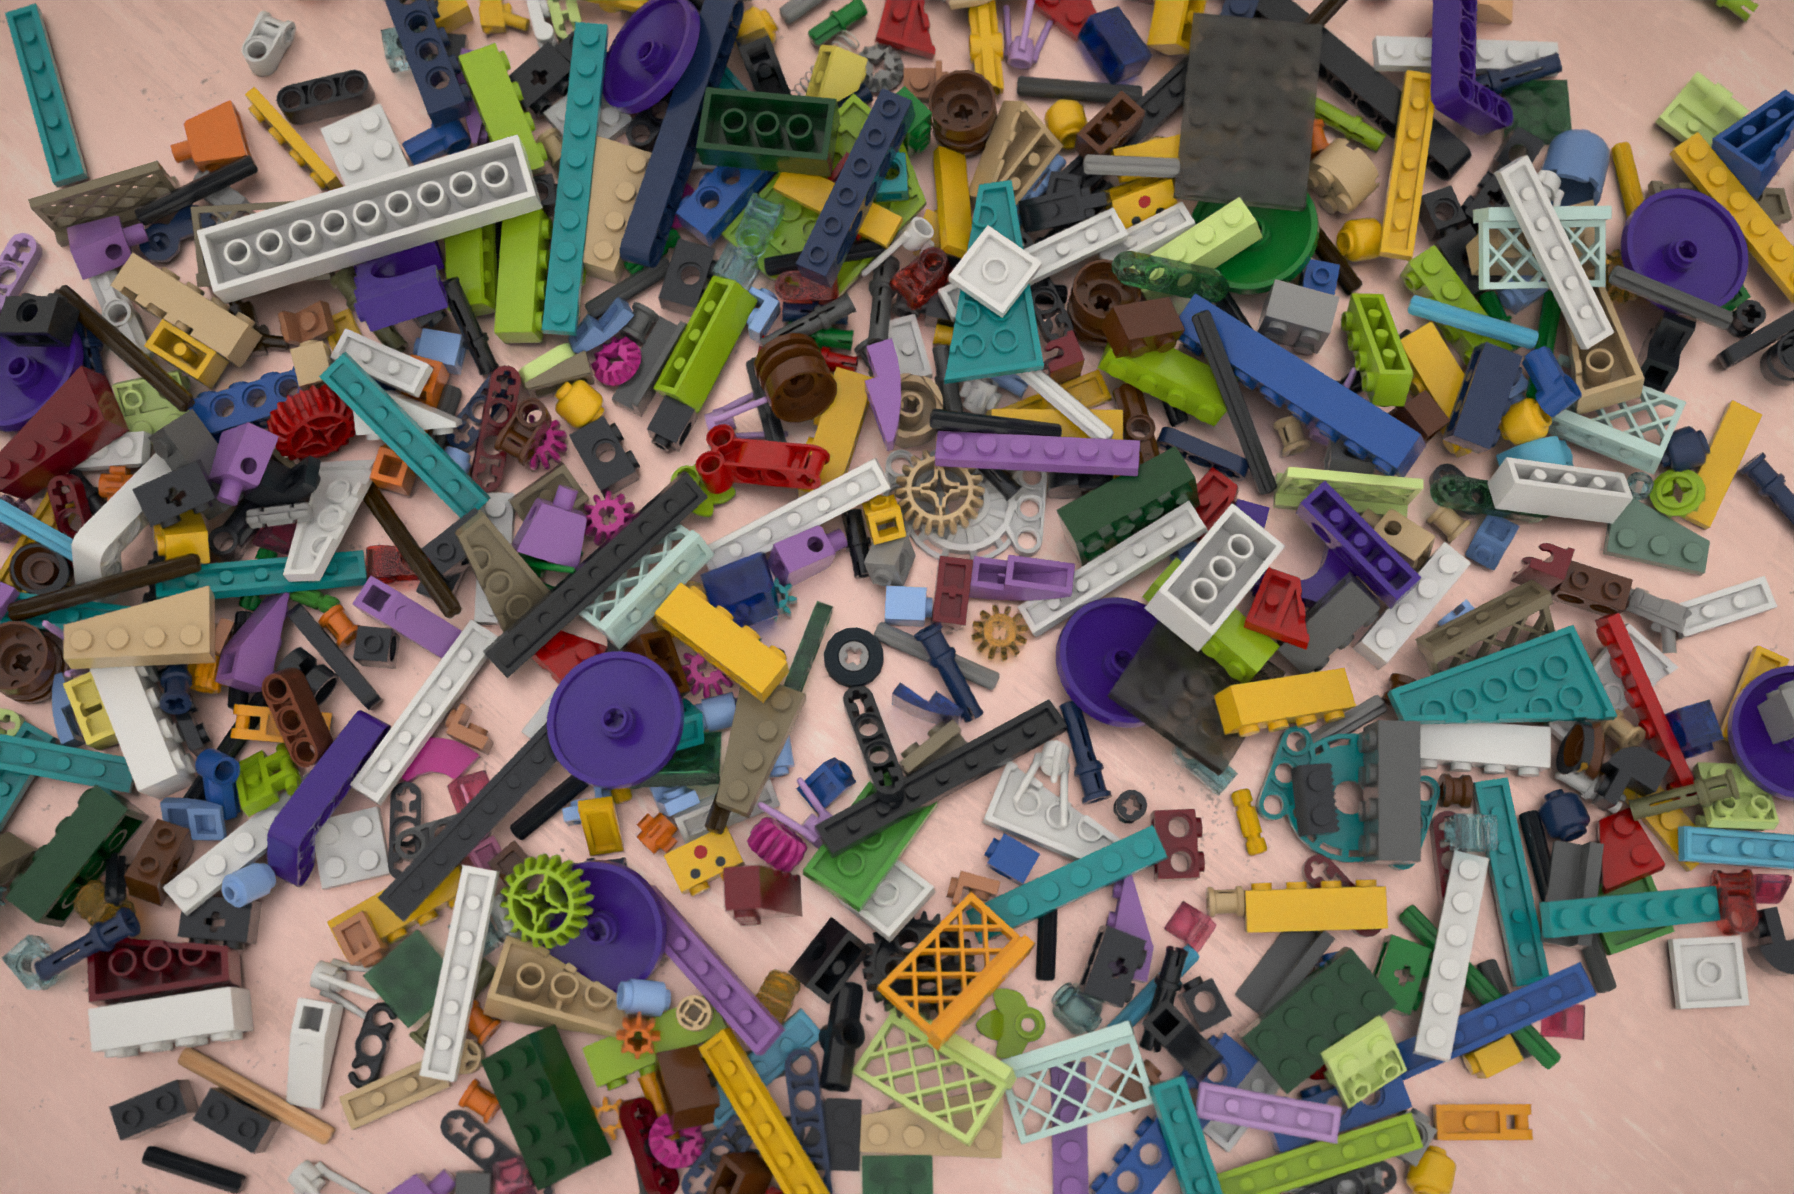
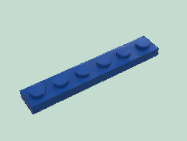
M1581 962L1458 1017L1450 1060L1596 996L1597 994ZM1417 1035L1396 1044L1407 1069L1406 1072L1401 1074L1403 1081L1446 1062L1414 1054Z

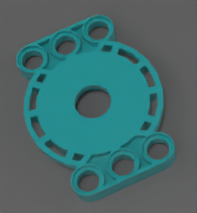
M1293 726L1285 730L1279 738L1257 799L1256 807L1260 816L1266 820L1274 821L1281 819L1287 814L1289 823L1298 836L1297 818H1295L1293 809H1295L1292 780L1288 783L1280 782L1275 775L1277 766L1287 764L1291 768H1295L1299 765L1330 763L1333 766L1330 769L1333 772L1331 777L1334 779L1331 784L1335 788L1345 781L1355 782L1359 785V767L1364 766L1363 753L1359 752L1357 746L1359 734H1335L1313 743L1311 734L1303 727ZM1290 733H1299L1304 738L1305 747L1301 751H1293L1287 746L1286 741ZM1349 739L1347 745L1330 748L1328 742L1334 740ZM1320 746L1321 753L1316 755L1315 748ZM1425 775L1421 776V782L1429 784L1432 794L1427 801L1421 800V848L1440 796V787L1437 781ZM1273 795L1281 800L1282 809L1278 814H1269L1265 810L1264 800L1266 797ZM1337 808L1335 812L1338 814L1336 819L1339 821L1337 826L1340 829L1336 833L1312 836L1314 838L1313 842L1308 837L1298 836L1312 851L1331 860L1343 863L1364 861V856L1349 857V851L1358 850L1359 836L1364 835V821H1359L1358 812L1355 814H1345ZM1323 844L1328 848L1339 850L1340 856L1321 849L1320 845ZM1415 863L1388 866L1400 871L1411 868Z

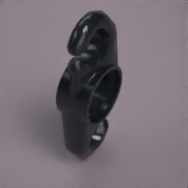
M376 1003L366 1013L359 1036L355 1042L356 1057L351 1065L353 1069L361 1066L369 1067L370 1077L366 1080H360L354 1071L349 1072L348 1079L355 1088H361L378 1080L386 1055L390 1049L389 1034L394 1026L392 1022L378 1025L375 1022V1015L380 1011H384L391 1020L396 1019L397 1012L389 1003ZM371 1035L378 1036L382 1042L380 1052L374 1056L368 1055L363 1048L365 1039Z

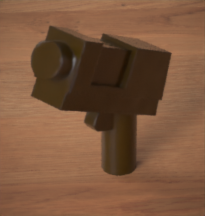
M240 299L229 303V313L236 316L239 311L255 322L253 328L263 335L246 361H250L253 357L268 355L266 347L288 350L289 343L285 342L283 336L270 335L269 328L265 324L259 326L254 307L250 301L243 303Z

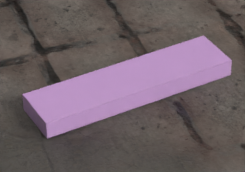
M1200 1082L1195 1110L1198 1118L1337 1144L1342 1108Z

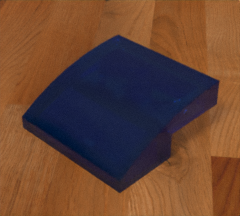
M765 552L755 553L700 575L709 603L715 608L720 605L729 611L734 617L732 621L741 628L744 625L750 627L780 615L775 585Z
M900 682L892 693V705L916 718L935 724L942 720L947 724L953 719L959 726L962 722L964 710L937 691L927 701Z

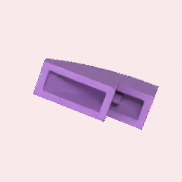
M892 338L866 346L867 359L874 378L865 381V392L887 451L894 449L901 413V377L898 357Z
M1008 555L1007 560L974 556L969 597L1008 601L1071 597L1075 563Z

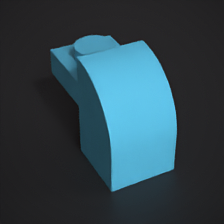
M1558 436L1533 440L1496 455L1499 467L1506 457L1574 466L1570 448L1567 446L1566 441L1559 440Z

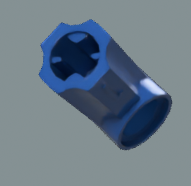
M460 119L436 128L431 124V128L401 144L413 165L437 159L445 154L451 155L464 151L471 145L472 141Z
M1543 346L1539 349H1534L1524 356L1525 359L1522 364L1538 391L1535 394L1536 400L1546 414L1555 417L1582 397L1578 385L1569 375L1563 372L1549 347Z
M206 749L198 755L195 761V769L203 778L206 801L222 806L224 820L235 818L241 812L236 780L240 774V765L235 758L217 749Z

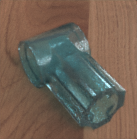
M1196 734L1182 736L1172 749L1173 760L1176 764L1186 768L1217 796L1223 792L1238 774L1208 748L1205 741ZM1191 743L1197 749V757L1195 759L1184 757L1181 752L1182 744Z

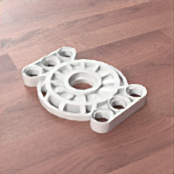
M903 449L895 450L887 457L885 475L891 488L883 492V496H889L891 491L901 488V486L896 484L897 476L905 475L894 472L891 464L897 458H905L909 461L910 466L913 467L911 463L913 455ZM935 450L930 452L931 457L935 456ZM976 468L971 475L981 474L983 477L982 482L978 486L984 487L985 493L978 498L984 502L982 508H979L977 512L978 517L976 520L967 519L969 522L968 528L964 529L957 523V534L952 535L949 528L946 527L944 528V536L938 537V528H932L931 534L927 536L925 535L926 525L922 524L919 528L921 533L917 536L912 528L913 522L916 519L914 517L909 521H904L903 519L906 534L908 537L911 536L915 544L927 555L939 560L940 556H948L949 553L969 554L970 559L973 560L978 552L984 551L993 545L997 549L981 557L993 559L1003 553L1010 545L1020 556H1033L1040 550L1043 540L1047 472L1039 471L1041 481L1036 485H1030L1023 479L1025 471L1006 470L1022 486L1010 500L1006 501L1003 495ZM990 469L1002 481L993 469ZM934 470L922 474L916 480L913 487H920V483L931 481L934 477ZM945 470V476L949 481L965 486L959 476ZM938 479V485L937 487H935V492L937 493V497H939V505L941 506L942 497H944V492L940 484V479ZM914 498L922 510L935 515L934 507L930 503ZM1027 500L1034 501L1039 507V512L1033 517H1027L1022 514L1020 505ZM948 505L945 509V515L951 514ZM906 509V510H901L902 518H903V514H904L908 509ZM888 523L880 525V530L886 529ZM1024 532L1032 533L1036 538V545L1031 549L1022 548L1018 543L1020 534ZM1004 535L1008 538L1005 543L1001 540ZM925 540L930 541L934 546L943 550L942 554L931 550L923 542Z

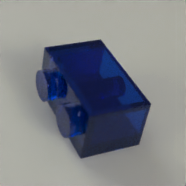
M1119 6L1090 15L1077 35L1111 85L1140 75L1153 56Z

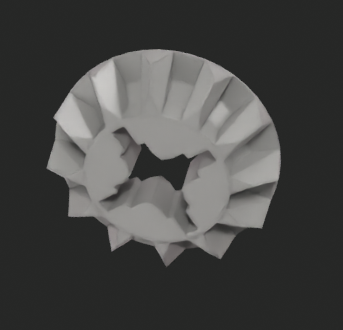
M878 42L871 47L865 46L862 52L859 53L860 56L868 59L865 67L866 76L862 83L866 84L870 92L880 93L882 88L888 91L895 88L903 77L904 64L900 53L894 51L891 45L887 47L881 46ZM884 59V68L886 70L880 69L873 77L872 63L878 64L879 61Z

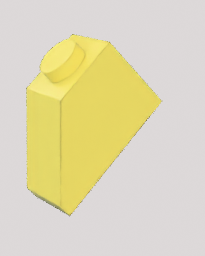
M821 45L805 96L833 98L838 102L858 91L860 84L866 76L865 67L868 59L838 46Z

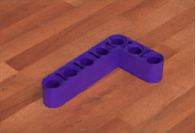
M1433 0L1430 93L1434 107L1440 113L1478 136L1511 126L1514 117L1510 104L1504 98L1476 81L1477 0Z
M362 710L357 711L273 820L267 834L268 865L277 877L298 888L307 881L315 865V836L352 788L351 782L389 732L391 725Z

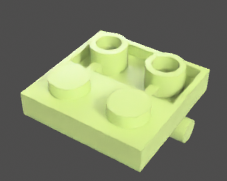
M1697 71L1655 123L1681 143L1699 132L1712 148V139L1741 120L1749 110L1731 97L1733 93L1719 82L1715 85Z
M181 369L167 372L185 389L190 388L188 376H182ZM142 377L117 382L112 385L117 403L129 428L128 432L145 431L153 435L186 413L179 411Z
M1696 763L1692 769L1695 780L1697 777L1707 779L1725 774L1726 770L1731 769L1741 798L1735 800L1731 797L1712 802L1710 807L1705 808L1703 806L1704 815H1696L1695 817L1696 827L1741 831H1764L1765 829L1774 830L1779 824V819L1772 795L1763 791L1749 780L1738 764ZM1721 786V787L1713 788V789H1710V791L1717 790V789H1721V788H1724V787H1727V786Z
M1380 1015L1320 1053L1327 1067V1071L1323 1073L1324 1077L1330 1085H1335L1342 1102L1348 1108L1407 1071L1388 1024Z

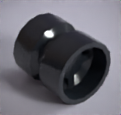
M1794 332L1786 334L1776 344L1771 346L1762 355L1760 360V370L1763 376L1774 385L1788 386L1794 383Z
M302 647L291 651L275 671L278 672L291 667L300 670L309 684L318 707L328 699L339 681V676L324 664L317 665V659ZM282 681L283 688L287 690L285 683Z

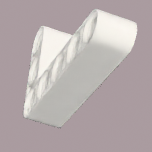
M156 453L75 535L71 546L75 585L122 572L121 552L149 524L132 489L172 471L165 460ZM172 487L173 493L169 495L170 500L180 492L175 487ZM119 594L96 601L112 604Z

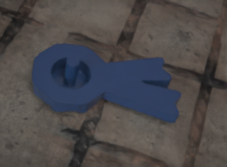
M190 204L180 209L169 224H152L145 229L149 241L139 244L142 253L154 263L170 262L180 253L181 240L194 236L191 207L198 205ZM200 213L203 228L216 225V222L212 220L211 213Z

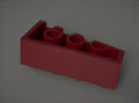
M81 365L0 451V492L26 501L47 487L53 477L66 474L129 431L106 376Z
M761 865L723 867L725 911L740 926L761 925V919L802 916L800 875H792L789 872L782 873L781 870H773V868Z
M126 937L116 943L115 948L109 952L98 951L87 957L89 1003L98 1007L225 987L242 988L240 953L228 946Z

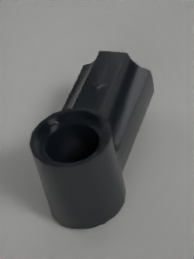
M244 498L226 522L210 532L208 536L209 548L221 562H234L243 558L247 544L260 529H252L247 524V511L254 508H262V511H264L263 507ZM228 539L234 540L230 549L220 551V546L224 541Z

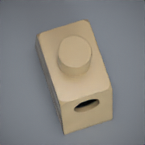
M1369 508L1361 515L1416 572L1429 559L1436 537L1432 533L1394 509H1390L1383 518Z

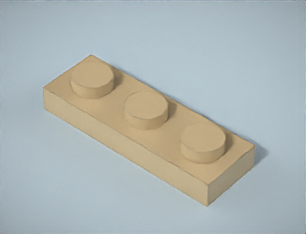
M419 1061L342 1095L339 1099L351 1130H355L452 1087L451 1082L419 1076L422 1061Z

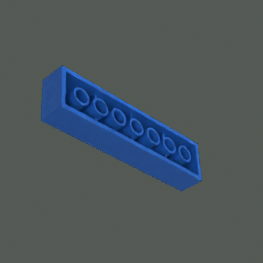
M1196 293L1193 295L1179 316L1185 331L1178 340L1184 344V348L1198 357L1201 353H1204L1192 322V316L1200 311L1209 310L1235 377L1240 384L1252 391L1255 387H1258L1260 389L1259 392L1265 395L1264 398L1278 408L1285 404L1292 413L1291 415L1308 426L1310 422L1315 423V427L1320 430L1319 433L1333 443L1340 439L1344 442L1343 445L1348 448L1347 451L1362 461L1366 457L1370 458L1376 466L1375 469L1386 476H1406L1426 447L1420 433Z

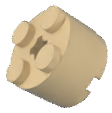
M1337 138L1306 166L1305 172L1301 174L1302 181L1316 192L1321 198L1319 200L1320 205L1330 214H1333L1335 211L1343 214L1351 213L1380 185V183H1375V179L1379 177V174L1370 158L1358 147L1354 151L1346 146L1350 141L1343 138Z
M902 373L900 374L901 413L895 444L901 448L908 449L921 446L935 437L937 429L930 427V414L935 408L943 409V397L938 386L928 377ZM908 407L910 410H914L916 408V413H905L904 408Z

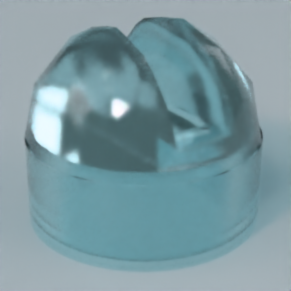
M1635 472L1627 478V483L1634 499L1643 500L1650 496L1654 486L1650 475L1644 472ZM1637 480L1644 482L1640 494L1635 493Z

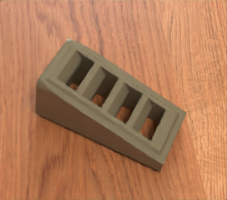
M582 351L527 381L525 385L530 397L539 399L556 394L566 381L571 385L577 380H584L589 385H593L595 381L587 353Z

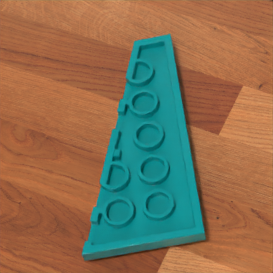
M1012 180L979 184L967 251L987 225L1023 249ZM1030 283L1003 318L960 289L944 384L1043 370L1044 363Z
M1574 625L1397 687L1387 693L1399 721H1420V724L1591 721L1594 719L1601 721L1614 720L1618 717Z

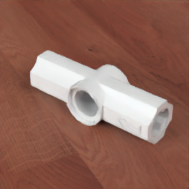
M114 268L90 278L89 281L102 309V316L150 358L154 357L155 354L144 347L148 338L141 325V316L134 309L130 299L110 286L119 273L118 270ZM127 312L126 318L122 322L117 323L119 315Z

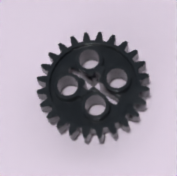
M923 911L920 919L915 920V917H913L891 942L879 933L874 932L873 939L876 944L867 943L872 949L863 960V965L866 967L862 969L865 980H868L866 982L868 992H874V1002L878 1003L884 1000V1011L888 1012L894 1005L877 990L878 985L941 922L940 914H937L930 921L927 918L926 911ZM942 932L939 935L940 948H959L958 932ZM964 939V948H971L970 939ZM907 942L916 943V946L913 948L902 947ZM934 942L928 948H934ZM920 955L916 959V972H936L935 955ZM948 955V957L940 959L941 972H960L959 955ZM965 955L966 972H975V965L972 964L975 961L974 955ZM911 965L904 972H911ZM896 979L889 986L898 996H912V979ZM917 979L918 996H937V986L932 989L921 988L923 984L928 982L936 984V979ZM942 979V996H958L961 993V979ZM966 979V984L968 985L972 979ZM907 1003L913 1009V1003ZM918 1003V1012H922L926 1020H929L931 1010H935L938 1014L937 1003ZM896 1008L897 1017L900 1018L903 1013Z

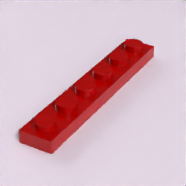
M1620 613L1609 614L1596 619L1595 623L1598 627L1596 629L1597 637L1600 643L1607 647L1612 658L1610 660L1611 668L1614 674L1622 680L1626 689L1624 691L1625 699L1628 705L1635 709L1640 720L1638 726L1645 730V739L1649 740L1653 752L1671 762L1665 774L1668 783L1666 790L1694 784L1692 773ZM1697 793L1686 795V797L1697 795Z

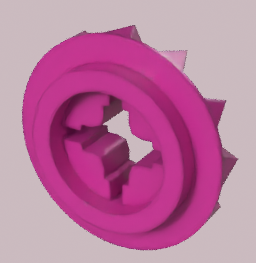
M626 336L622 339L613 337L609 344L602 343L603 349L600 352L594 353L596 360L591 364L595 372L594 376L601 383L608 386L625 383L634 376L640 366V348ZM618 355L624 361L613 362L612 364L609 362L610 359L617 358Z
M664 1113L653 1123L649 1133V1145L654 1157L661 1164L669 1168L681 1169L690 1166L702 1154L703 1144L706 1140L701 1132L702 1125L679 1130L680 1136L686 1137L689 1140L683 1142L678 1150L675 1141L665 1139L675 1134L676 1131L672 1132L667 1113Z

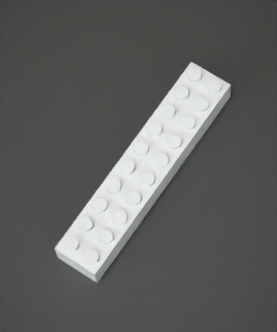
M517 134L197 230L213 293L227 304L542 209V204L526 150Z

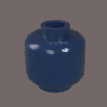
M1691 426L1674 430L1660 461L1662 467L1669 466L1675 472H1682L1704 465L1706 455L1710 454V448L1702 430L1696 431Z
M1558 789L1544 796L1545 802L1539 807L1538 812L1551 838L1570 842L1587 832L1586 827L1590 823V816L1578 794L1573 792L1564 793L1563 789Z

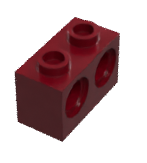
M1195 809L1154 810L1150 814L1151 825L1154 826L1168 856V859L1153 865L1154 881L1197 880L1200 878V872L1205 870L1203 851H1198L1197 838H1202L1201 817H1196ZM1171 820H1179L1185 825L1186 831L1183 837H1175L1170 833L1169 822ZM1173 854H1182L1186 857L1188 867L1185 871L1180 872L1172 867L1171 857Z

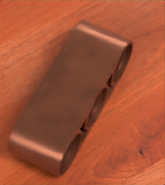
M291 667L268 675L262 682V693L295 764L304 768L317 764L334 741L304 674L297 668ZM282 681L285 683L287 690L283 688ZM296 712L300 716L301 722L298 721L296 717ZM310 744L313 746L315 754L310 749Z

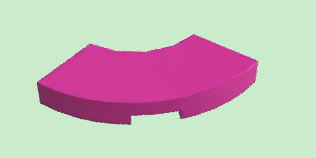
M429 738L402 778L406 782H412L419 776L438 773L445 774L458 781L481 756L457 741L445 738Z

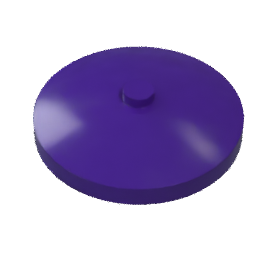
M649 0L626 21L606 55L602 94L607 103L625 114L639 113L655 105L675 86L692 59L700 33L699 13L688 0Z
M1676 188L1655 193L1632 211L1624 225L1621 236V256L1624 267L1719 307L1729 302L1738 293L1745 281L1748 270V248L1743 232L1735 218L1724 206L1701 192ZM1648 300L1653 305L1657 306L1658 308L1676 315L1687 316L1678 311L1665 307L1661 304Z
M76 329L74 330L70 347H18L0 336V431L12 432L21 430L71 375L83 365V345Z
M1120 597L1098 599L1086 604L1075 612L1059 635L1056 646V667L1065 691L1082 711L1107 725L1135 728L1149 725L1159 720L1174 707L1185 689L1188 664L1183 644L1178 635L1145 609V604Z
M624 651L601 653L575 666L556 688L547 714L549 743L560 764L584 783L604 789L628 788L638 785L657 774L675 753L684 727L682 697L672 678L654 661L642 655Z
M1784 666L1769 670L1749 682L1739 692L1732 704L1727 728L1730 749L1742 772L1763 791L1788 801H1794V738L1773 744L1757 706L1767 700L1766 694L1779 689L1778 686L1794 680V666Z
M590 860L573 865L572 871L577 869L583 870L582 876L579 877L581 882L587 880L591 882L590 886L585 888V893H590L594 897L593 900L586 902V905L594 910L592 914L584 916L589 923L587 927L579 928L580 935L575 939L569 938V943L563 946L557 943L554 948L548 949L550 955L564 964L570 963L578 968L577 972L593 982L598 981L615 993H617L621 981L628 982L629 979L648 980L662 959L667 939L665 913L656 892L640 874L617 862ZM561 885L563 893L567 896L565 889ZM556 913L554 919L550 921L549 927H560L568 913Z

